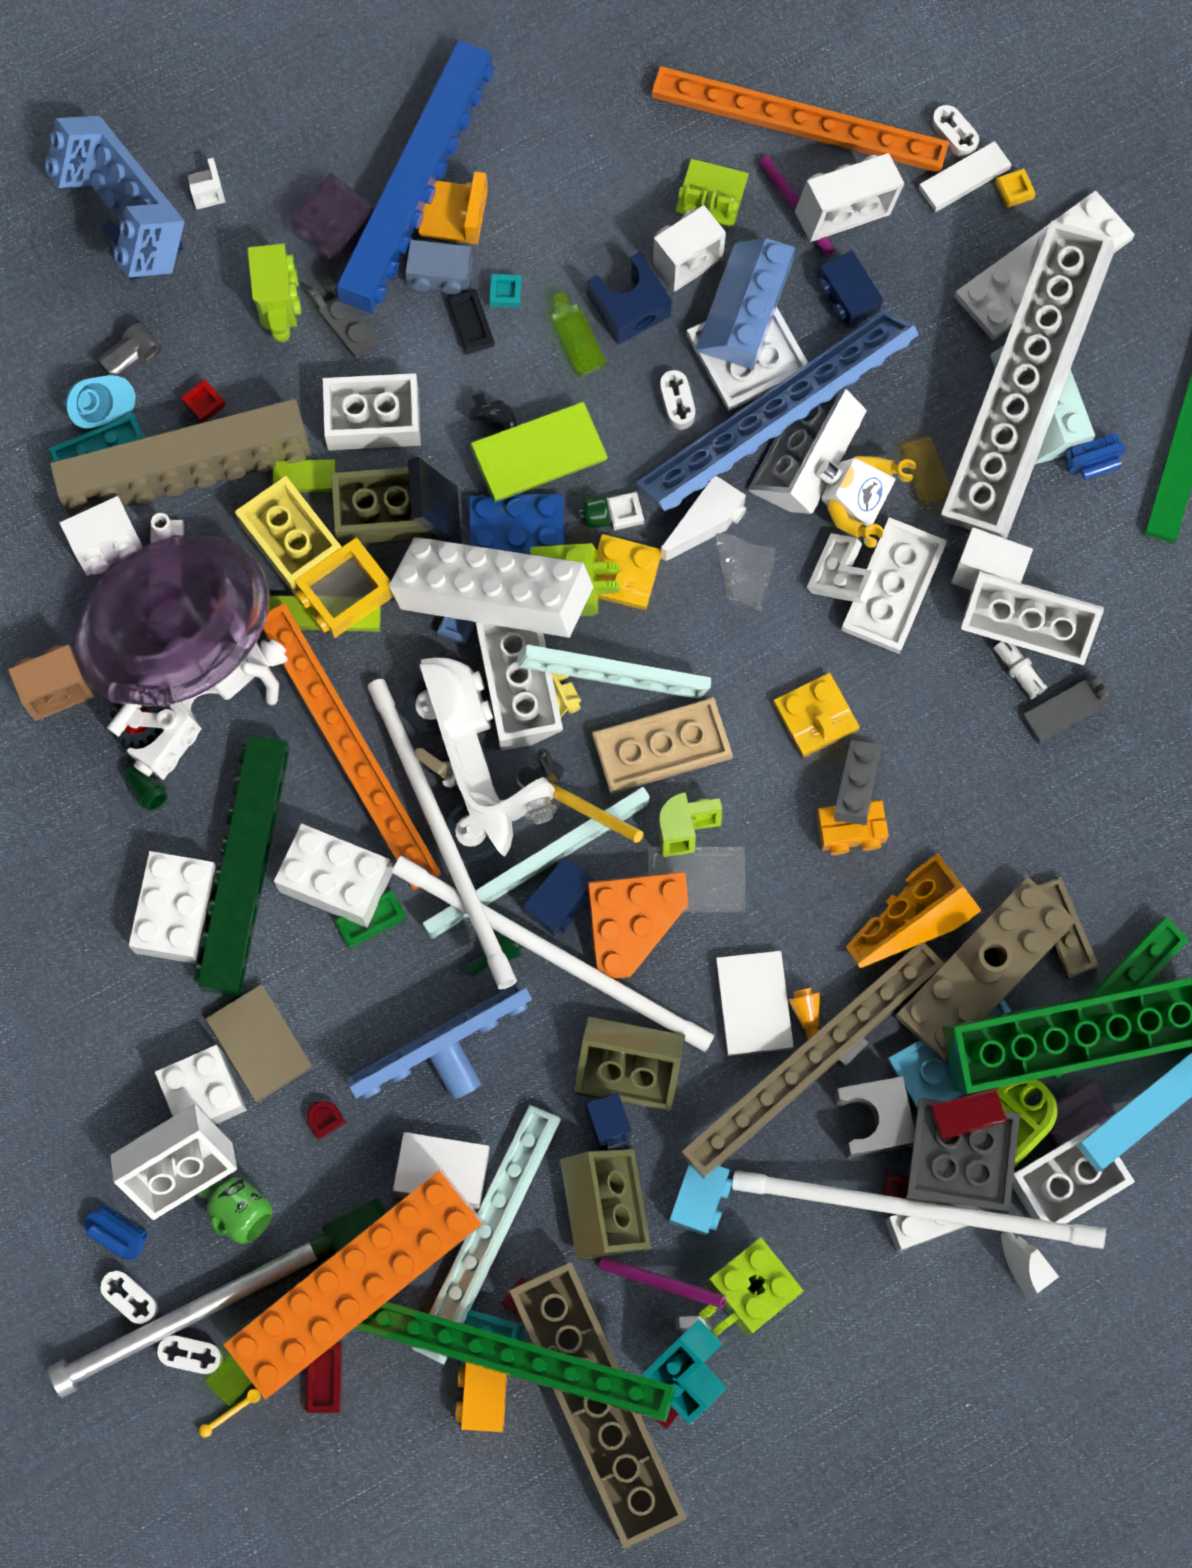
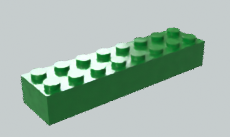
M1192 975L942 1026L955 1092L969 1094L1191 1047Z

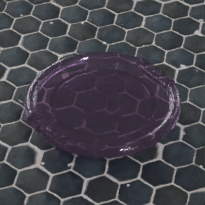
M172 535L169 538L153 542L133 552L105 574L93 588L80 611L74 633V653L82 676L96 692L109 699L111 703L170 707L171 704L188 700L209 690L224 680L245 660L260 637L269 609V587L264 570L247 549L230 540L229 537Z

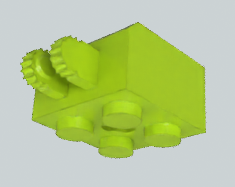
M285 243L248 247L252 298L257 307L260 325L267 330L271 329L273 339L278 341V343L286 342L291 334L290 327L297 326L296 315L302 314L300 297L297 292V287H299L298 274L293 254L287 255Z
M593 543L530 547V555L584 563L593 589L580 617L598 614V594L620 591L619 582L599 581V575L619 573L620 564L616 562H599V553Z
M761 1237L704 1283L708 1290L726 1295L723 1309L729 1317L716 1324L712 1332L717 1337L735 1323L747 1338L804 1291ZM750 1281L758 1285L759 1295H757V1291L752 1294L748 1290V1287L751 1285ZM708 1305L698 1314L702 1319L709 1318L716 1312L718 1307Z

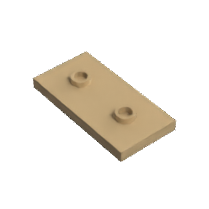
M714 697L592 732L610 794L733 758Z

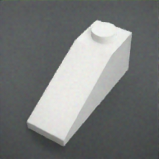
M717 476L712 478L661 547V559L668 561L726 531L732 522L737 524L747 509L744 507L746 495Z

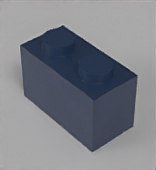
M853 250L820 266L817 279L818 287L824 296H829L833 303L832 308L836 317L840 321L843 320L848 328L880 313L883 298Z
M564 857L523 906L524 913L554 937L559 931L565 933L576 919L573 916L575 911L580 906L585 908L589 904L587 882L595 880Z
M619 1093L586 1103L587 1114L599 1149L606 1147L607 1151L627 1146L626 1142L631 1139L632 1131Z

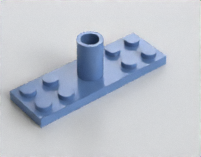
M517 982L513 986L506 988L346 1078L355 1098L363 1096L364 1099H367L382 1090L381 1084L390 1079L394 1083L404 1079L411 1074V1067L430 1058L453 1100L458 1099L481 1085V1081L462 1049L459 1040L477 1030H480L481 1033L491 1030L499 1024L497 1019L508 1013L512 1017L528 1008L526 1003L531 1001L532 998L526 987Z

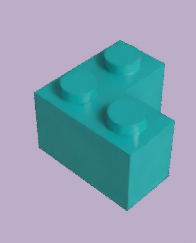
M700 1319L642 1373L646 1378L676 1387L671 1406L688 1425L698 1418L727 1389L704 1364L723 1344Z

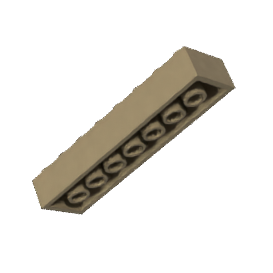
M292 399L52 462L50 465L58 497L71 518L116 496L119 497L123 507L136 502L138 504H146L153 501L155 497L166 494L176 496L182 494L185 489L193 487L206 488L215 484L216 481L227 478L229 480L240 479L246 473L257 470L259 472L270 471L276 467L275 462L287 460L289 464L304 461L306 457H310L312 454L297 401Z
M572 1262L509 1290L533 1345L620 1370ZM553 1389L624 1549L687 1519L640 1414Z

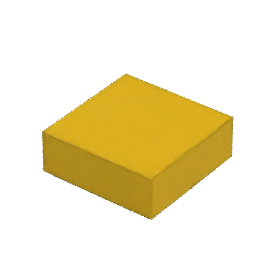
M1024 168L996 178L995 184L1006 208L1035 198L1036 193Z

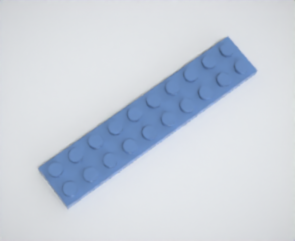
M884 310L637 481L636 485L639 491L663 511L678 506L683 498L693 491L704 488L708 481L716 475L730 470L735 462L744 456L756 452L765 441L779 436L784 431V428L794 421L805 418L814 407L831 400L840 389L858 381L863 373L881 365L885 358L895 351L907 347L910 341L919 335L914 324Z

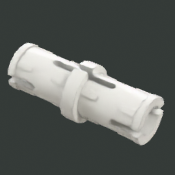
M1001 641L993 648L1009 668L1008 674L1011 678L1018 680L1030 699H1034L1036 694L1040 695L1048 688L1031 667V660L1029 658L1025 659L1015 645Z

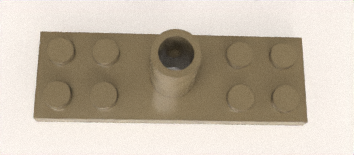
M1027 877L895 1017L945 1062L948 1059L942 1026L987 1017L1077 920L1034 881ZM985 959H989L992 962H994L996 967L989 965L985 961Z

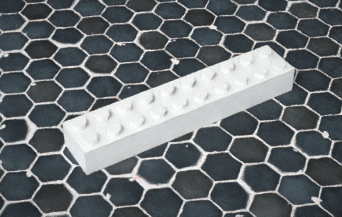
M1051 220L941 515L947 523L968 530H972L974 527L1007 539L1113 257L1115 247L1112 237Z

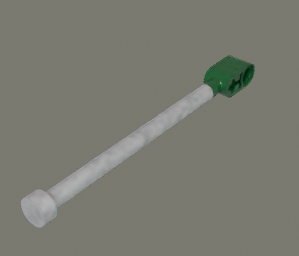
M372 1200L330 1221L322 1227L324 1234L80 1359L70 1364L62 1359L47 1367L55 1390L63 1398L77 1391V1383L331 1253L335 1255L386 1214L380 1200Z

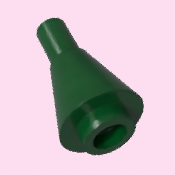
M501 933L496 937L508 961L522 956L520 949L524 946ZM484 951L482 952L483 955L466 965L472 977L488 967Z

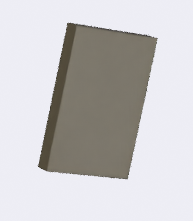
M262 984L206 1018V1021L256 1103L313 1069L312 1064Z

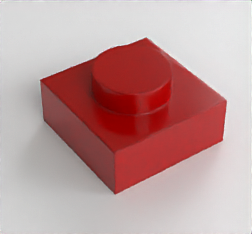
M206 379L181 397L182 402L200 423H204L226 406L225 401Z

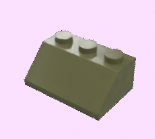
M588 1016L574 1092L603 1098L619 1093L623 1102L671 1111L686 1035Z
M634 1149L590 1151L560 1159L576 1260L600 1258L651 1249Z

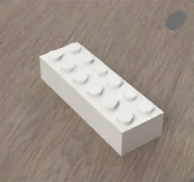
M418 537L413 538L389 584L402 610L569 638L593 589L584 563Z

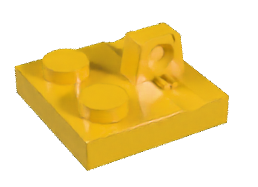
M602 534L597 549L599 562L619 563L620 572L613 575H599V581L619 582L620 591L598 594V598L646 611L661 559V549Z
M830 673L773 701L802 758L859 731L860 728Z

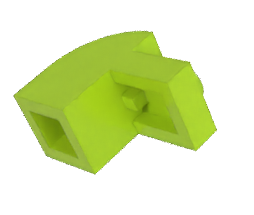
M685 792L670 798L664 804L659 817V842L663 857L695 853V830L721 826L722 805L720 798L712 800L699 799L693 803H688Z

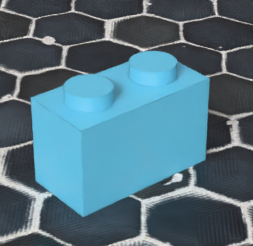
M689 1164L669 1223L707 1236L709 1229L716 1231L722 1215V1211L716 1210L720 1197L727 1199L733 1183L732 1179L727 1178L730 1169L718 1166L703 1179Z

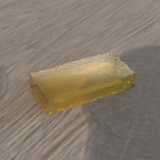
M928 436L901 445L900 451L904 460L910 459L916 463V469L908 468L909 474L913 475L912 481L921 504L948 496L951 487L931 437Z

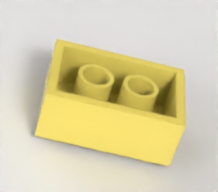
M287 476L235 511L240 526L294 595L298 592L295 583L296 579L342 548Z

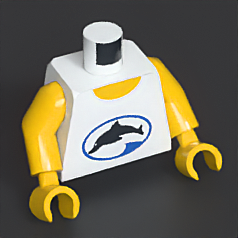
M855 456L852 459L840 462L836 466L829 460H826L819 467L817 476L828 483L821 497L822 501L828 506L827 509L834 525L838 529L857 538L860 536L864 537L863 541L867 547H875L877 540L869 535L874 534L880 538L883 537V528L873 523L896 480L892 475L898 474V478L901 481L909 482L913 479V475L903 473L902 469H916V463L910 459H905L898 465L895 460L881 457Z

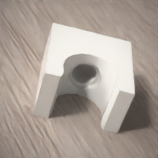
M973 527L951 583L972 591L980 571L1021 583L1033 549Z

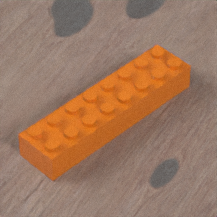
M439 1170L228 1340L224 1347L266 1400L473 1233L484 1222L445 1172Z

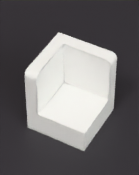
M214 158L208 159L210 170L188 176L196 210L226 202Z

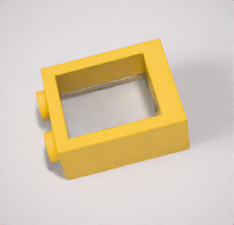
M357 537L295 580L298 590L295 596L305 609L309 606L316 613L313 619L323 633L329 631L334 639L394 597L389 587L391 581Z

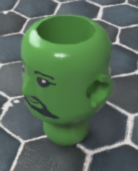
M232 1177L226 1181L222 1178L197 1193L199 1197L209 1200L207 1216L211 1221L214 1231L221 1236L226 1235L237 1244H246L255 1240L267 1228L273 1216V1207L269 1200L257 1191L256 1187L254 1188L241 1177Z

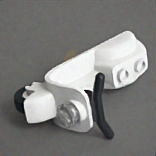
M434 657L421 659L422 664H420V668L424 678L414 683L406 693L404 700L405 716L409 723L421 733L430 735L442 734L450 762H441L422 748L416 749L414 756L425 764L429 770L444 779L442 782L445 787H453L456 784L459 786L465 804L451 812L446 819V825L461 859L467 861L483 860L492 855L496 849L505 857L511 847L513 838L512 821L524 815L526 820H533L534 824L544 823L553 818L552 814L557 811L556 804L551 802L555 792L552 783L561 779L564 774V768L561 765H554L546 748H539L536 751V757L540 767L536 769L531 767L522 768L517 779L522 790L508 799L500 800L495 791L477 733L491 729L490 720L494 719L489 701H483L480 692L485 687L479 671L473 672L466 664L449 658Z

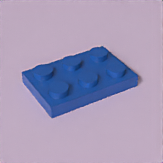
M563 494L514 495L495 503L491 496H469L470 546L530 555V547L564 545Z

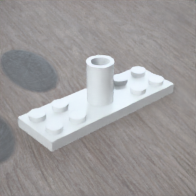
M1094 191L1054 220L1055 222L1112 237L1115 247L1114 253L1133 240L1135 235L1097 191ZM1049 225L955 292L954 297L992 341L1012 327Z

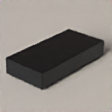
M476 288L447 297V302L465 354L468 355L494 347L495 342Z

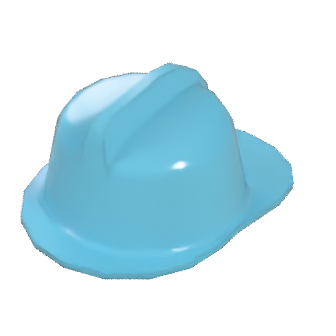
M106 375L84 379L75 383L69 389L63 403L66 406L69 418L75 425L81 428H95L130 415L135 406L136 395L133 386L126 379L118 375Z

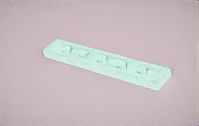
M526 645L518 655L517 666L521 668L700 699L711 688L710 677L533 645Z

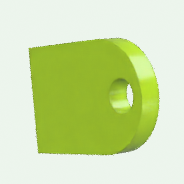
M1036 1079L1002 1086L996 1090L1003 1110L1020 1114L1014 1168L1051 1131L1057 1118V1103L1053 1094L1042 1082ZM1041 1092L1043 1096L1039 1104L1035 1106L1027 1105V1098L1031 1093Z

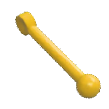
M251 1389L245 1399L211 1423L202 1424L199 1427V1434L204 1438L209 1437L214 1428L249 1403H257L261 1398L260 1392L256 1389Z

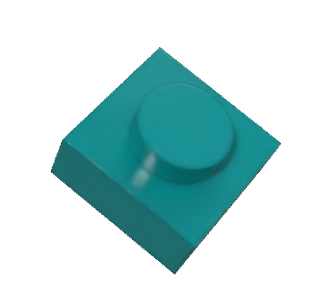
M491 274L490 307L520 308L522 275Z

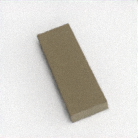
M1062 877L1039 884L1038 886L1077 920L1053 946L1066 978L1069 979L1098 968L1099 965Z

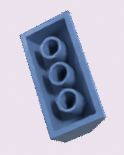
M768 238L736 242L734 244L695 352L751 370L755 369L793 263L795 247Z

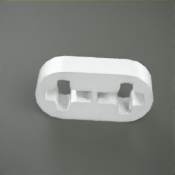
M943 105L938 107L932 119V128L938 137L949 141L948 148L957 157L966 158L975 153L979 143V135L953 106ZM941 117H942L943 119H945V120H947V119H949V118L952 119V120H951V124H949V123H947V122H944V123L942 124V123L940 122V121H941ZM960 138H961L963 141L970 140V145H969V146H968L967 144L960 145V144H959Z
M668 371L662 376L660 381V393L666 416L672 427L679 430L687 429L695 420V406L688 380L680 371ZM670 381H675V384L679 385L677 396H674L673 389L669 387ZM677 404H681L683 412L686 413V419H680V416L676 415Z
M113 1271L104 1276L100 1287L103 1296L130 1321L145 1325L155 1319L158 1313L156 1300L129 1275L121 1271ZM123 1278L122 1287L129 1293L126 1298L116 1292L111 1295L110 1291L113 1288L110 1285L111 1280L120 1281ZM133 1298L140 1303L149 1302L147 1305L149 1314L147 1316L139 1315L136 1317L134 1315L137 1309L130 1303Z
M168 1336L158 1346L157 1354L159 1360L163 1364L174 1368L201 1374H212L221 1367L223 1362L221 1350L216 1345L180 1336ZM174 1341H177L179 1349L188 1351L187 1358L175 1356L174 1361H170V1354L165 1353V1349L167 1346H173ZM207 1349H211L210 1354L215 1357L214 1364L209 1363L206 1369L202 1368V1361L192 1359L194 1352L205 1354Z

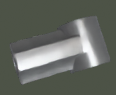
M138 322L124 332L122 341L100 356L97 361L107 375L122 377L140 362L146 364L154 360L161 353L162 345L142 322Z

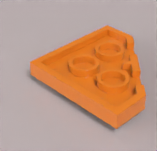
M684 871L587 882L595 969L612 979L632 976L688 906L686 873Z

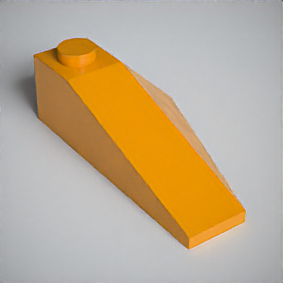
M938 853L914 870L906 878L905 881L908 885L897 897L891 895L885 902L888 907L879 917L871 918L848 943L846 948L860 968L951 932L965 922H968L981 911Z

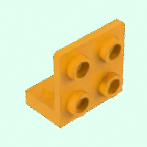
M474 171L473 182H467V185L436 181L434 199L430 205L426 204L422 211L424 216L419 227V236L478 245L488 194L487 174Z

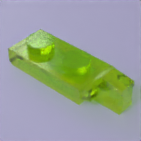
M564 291L553 295V305L557 313L552 314L554 328L577 376H583L606 366V359L582 310H580L577 304L570 305Z

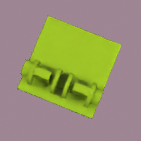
M691 159L683 187H680L679 201L675 213L684 215L689 210L694 209L696 211L704 205L719 224L734 228L749 173Z

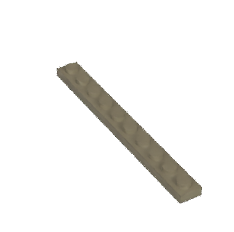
M925 943L916 945L681 1152L682 1157L705 1179L928 982L945 963Z

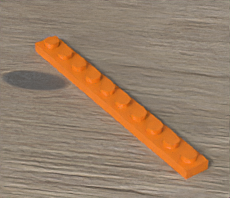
M662 66L659 68L652 90V98L868 155H877L878 157L889 153L895 162L940 173L949 145V141Z
M283 603L257 617V621L268 640H275L287 650L284 655L288 660L282 663L395 860L398 861L400 856H403L426 869L429 874L436 878L442 876L439 867L286 604ZM410 884V886L412 887L413 891H415V890H417V889L420 888V887H416V886Z

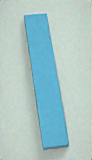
M1192 1052L1077 1144V1147L1097 1172L1106 1168L1192 1097Z

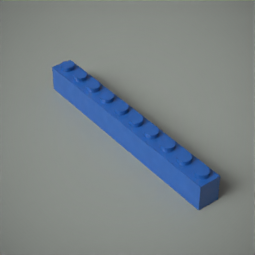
M458 40L337 284L340 302L372 314L377 304L381 305L387 293L386 285L389 279H394L397 275L399 258L402 253L406 254L408 252L410 240H412L410 236L414 228L419 229L424 216L422 211L425 205H430L434 199L436 192L435 183L438 179L442 180L448 167L447 160L450 155L454 156L457 152L460 142L459 136L462 130L466 131L469 127L472 116L470 113L473 107H478L482 100L483 86L485 82L490 83L493 78L495 66L492 65V52Z

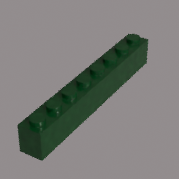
M249 735L247 745L242 744L240 749L239 763H243L241 775H236L234 779L233 794H237L235 805H230L227 813V824L230 825L228 837H223L220 848V855L224 856L222 868H217L215 872L214 887H218L216 898L211 899L209 902L207 917L211 918L209 931L205 930L203 932L201 940V950H205L202 963H197L194 980L198 982V987L202 992L239 998L242 994L290 753L289 745L284 740Z

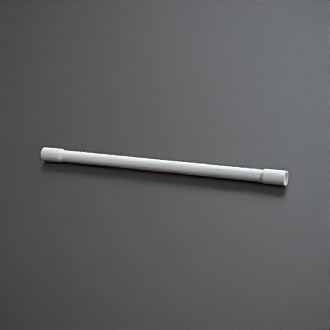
M384 679L374 680L367 686L377 711L382 716L478 936L498 989L509 988L517 982L509 961L501 950L421 765L414 756V749L395 709V702Z
M400 856L391 873L416 887H421L467 914L456 888L429 874L426 869L407 858ZM482 904L492 929L668 1030L686 1035L685 1041L703 1052H706L715 1036L691 1021L682 1019Z
M735 1170L732 1188L737 1191L756 1194L767 1193L1066 1241L1074 1245L1104 1249L1106 1228L1081 1224L1070 1225L811 1184Z

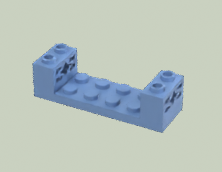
M100 116L56 118L54 129L50 134L51 145L49 155L45 160L46 173L58 188L92 186L106 203L107 207L120 221V234L117 246L114 249V260L127 277L172 273L185 223L184 219Z

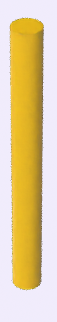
M552 783V786L555 788L553 793L554 799L635 843L641 841L643 837L641 830Z

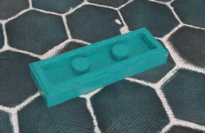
M134 413L48 448V452L52 461L56 462L144 439L145 437Z

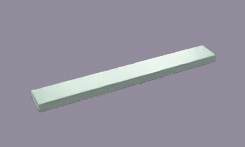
M642 787L605 811L624 821L648 806L649 794ZM590 819L475 890L480 902L485 906L489 905L607 832L610 828ZM451 905L425 921L423 925L429 937L434 939L469 916Z
M529 1104L477 1212L484 1224L464 1239L429 1314L464 1324L467 1312L471 1309L561 1121L558 1116ZM412 1347L413 1350L443 1365L445 1364L447 1357Z

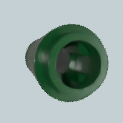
M133 765L124 772L123 777L126 779L141 808L154 811L166 802L168 798L166 786L152 775L149 777L144 775Z

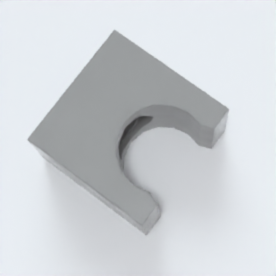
M903 1076L837 1088L834 1093L836 1105L861 1104L872 1113L875 1120V1128L871 1136L864 1139H854L846 1145L847 1159L913 1146L914 1125Z

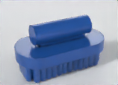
M1117 433L1104 436V438L1101 437L1082 445H1076L1065 453V458L1068 462L1067 468L1069 473L1080 472L1083 480L1121 468L1119 457L1126 453L1124 443L1120 441Z
M108 1205L94 1209L84 1220V1228L88 1237L126 1260L137 1258L143 1251L144 1243L148 1239V1235H145V1229L131 1221L128 1222L127 1219L120 1214L118 1215V1212L112 1210L111 1207L108 1208Z

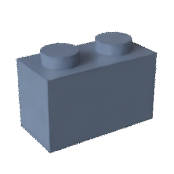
M410 240L406 267L407 286L418 291L442 290L451 295L468 291L472 267L471 246Z

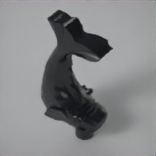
M483 393L472 396L475 408L469 410V419L471 421H485L488 425H492L497 430V433L517 426L511 407L505 404L504 401L498 400L487 404Z

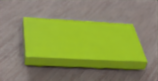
M584 402L470 444V449L494 503L602 463L608 459Z

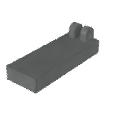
M1094 674L1023 714L1022 719L1038 744L1111 704L1113 701L1110 695L1111 691L1108 687L1105 688L1103 685L1104 680L1101 676L1098 677L1097 674Z

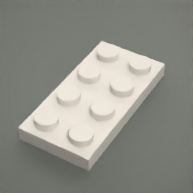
M889 517L883 530V537L880 538L867 570H872L877 578L866 603H852L841 631L900 654L947 540Z

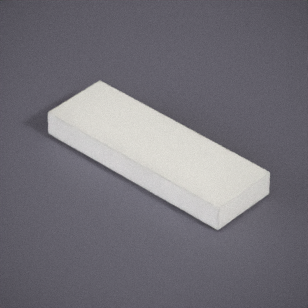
M994 141L919 185V191L934 212H937L1010 170L1011 163Z

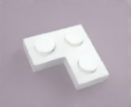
M830 534L807 586L812 594L862 604L866 603L877 576L872 570L852 567L862 546L858 538Z

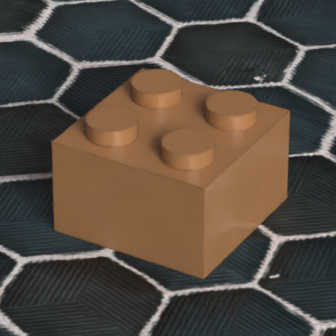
M69 645L51 647L44 655L34 659H22L15 664V667L8 669L22 705L35 721L95 697L82 664Z

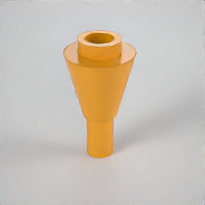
M812 987L793 991L794 998L788 999L802 1028L805 1029L807 1040L819 1031L820 992L813 993Z

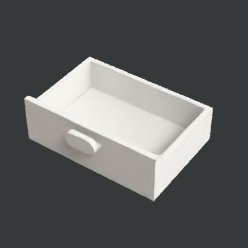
M404 1132L393 1187L394 1197L404 1199L436 1172L443 1170L474 1210H479L490 1152L489 1146Z

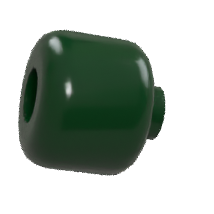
M605 496L589 497L583 500V508H579L580 520H585L588 528L605 527L610 524L609 504Z

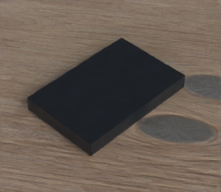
M420 457L408 459L412 519L444 542L462 544L457 486Z

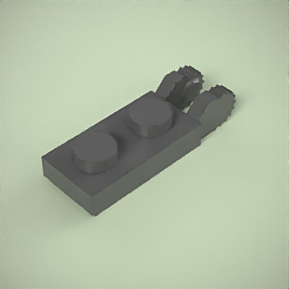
M327 276L322 282L324 288L334 298L326 304L320 293L313 287L309 288L306 292L319 309L321 317L356 359L380 342L379 336L355 307L339 301L337 285Z

